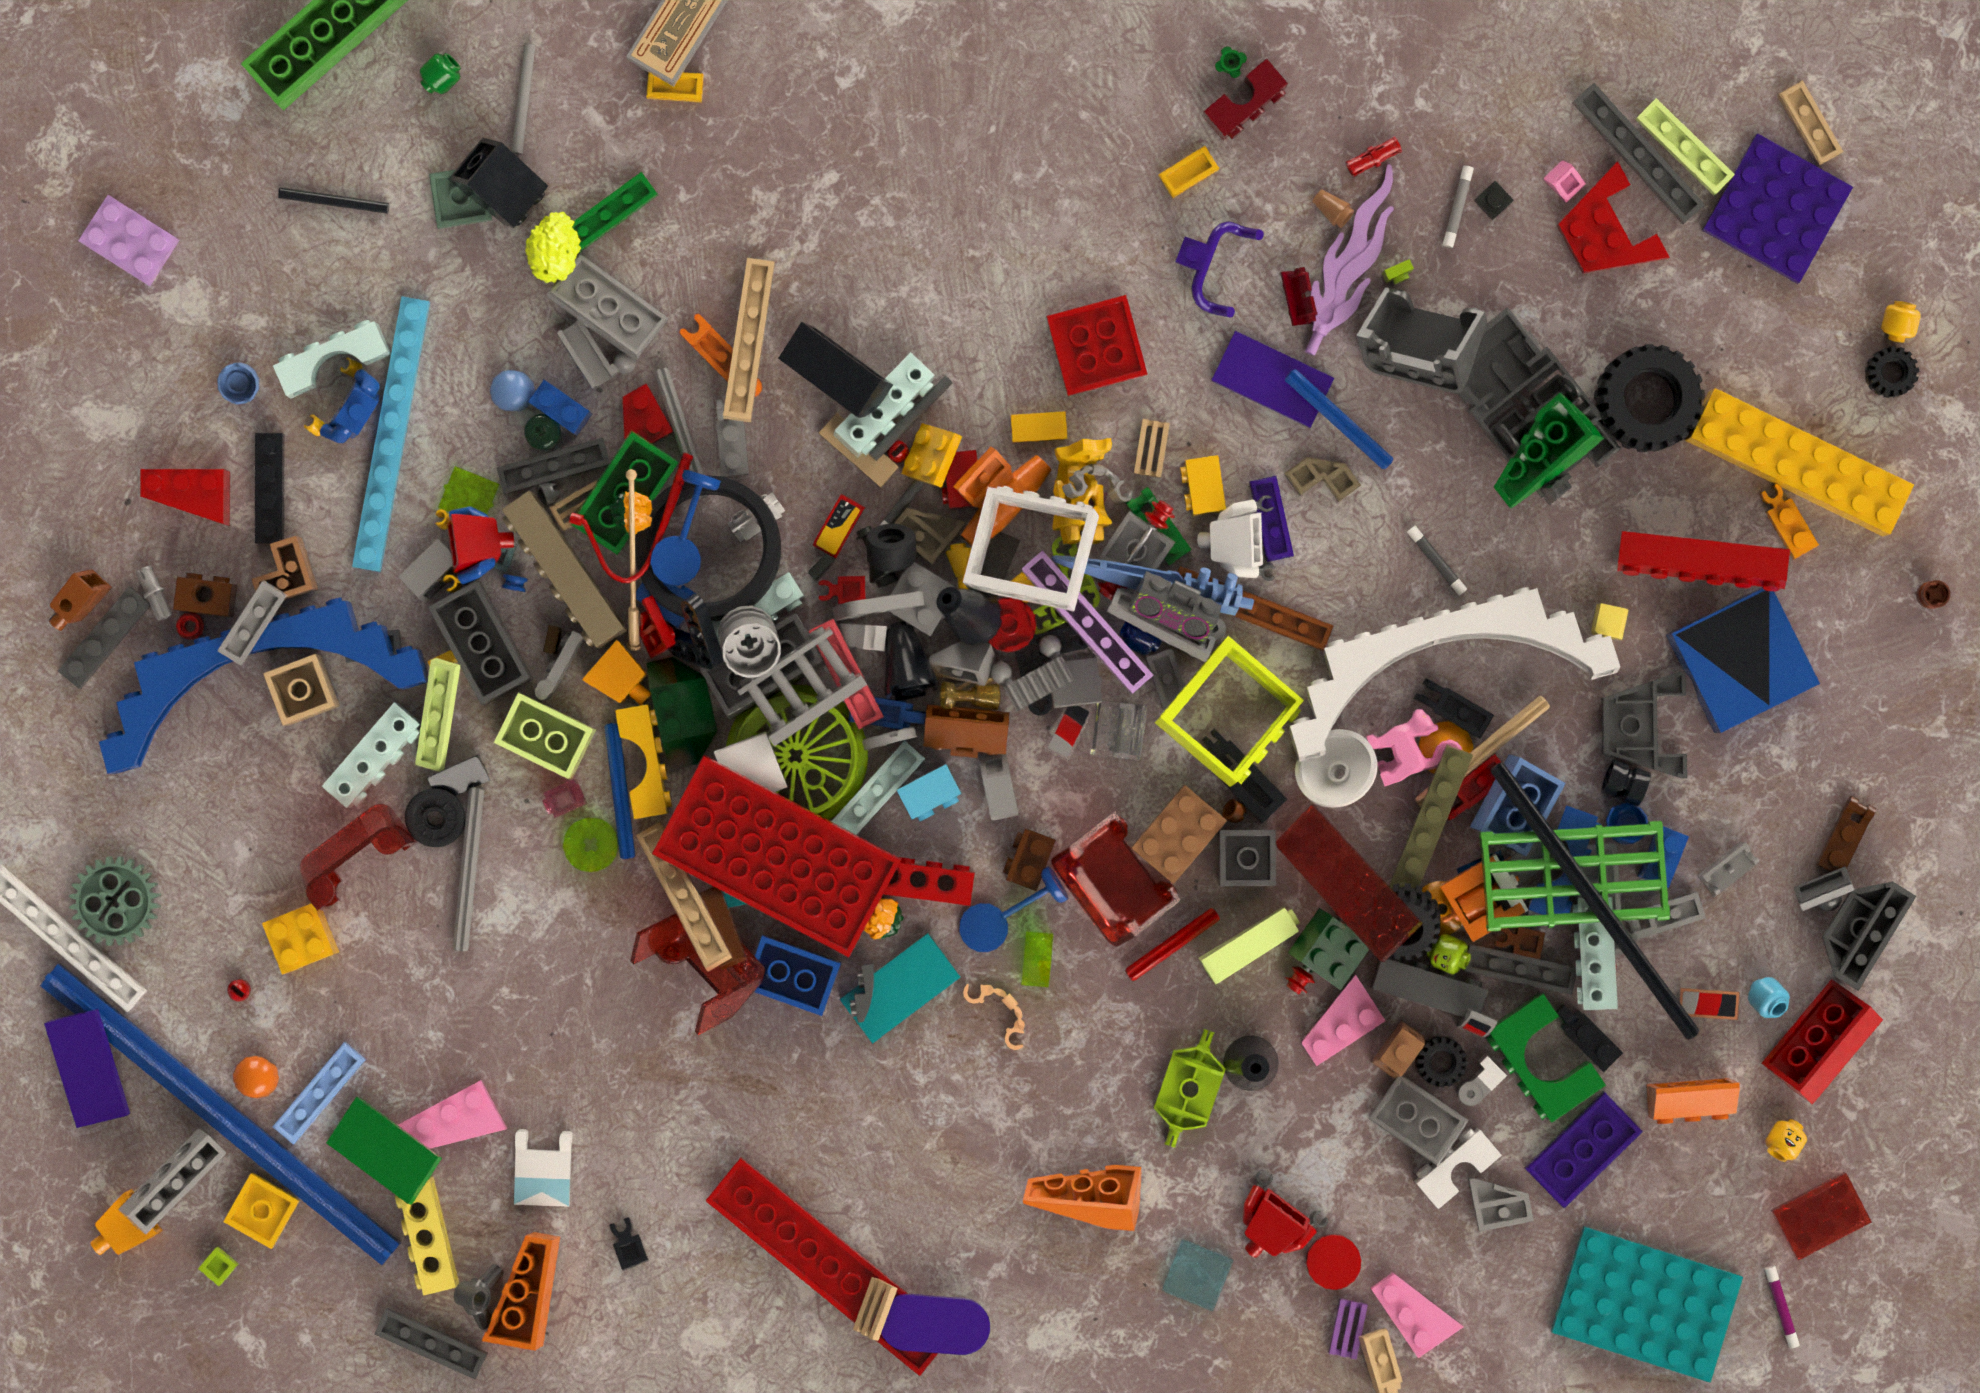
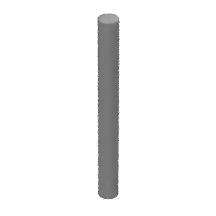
M525 43L512 143V152L514 154H522L536 46L530 43Z

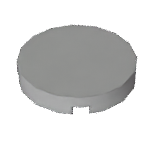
M909 727L865 738L862 743L864 750H869L916 738L917 734L915 728Z

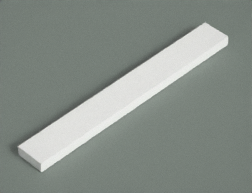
M0 864V903L126 1012H130L147 990Z

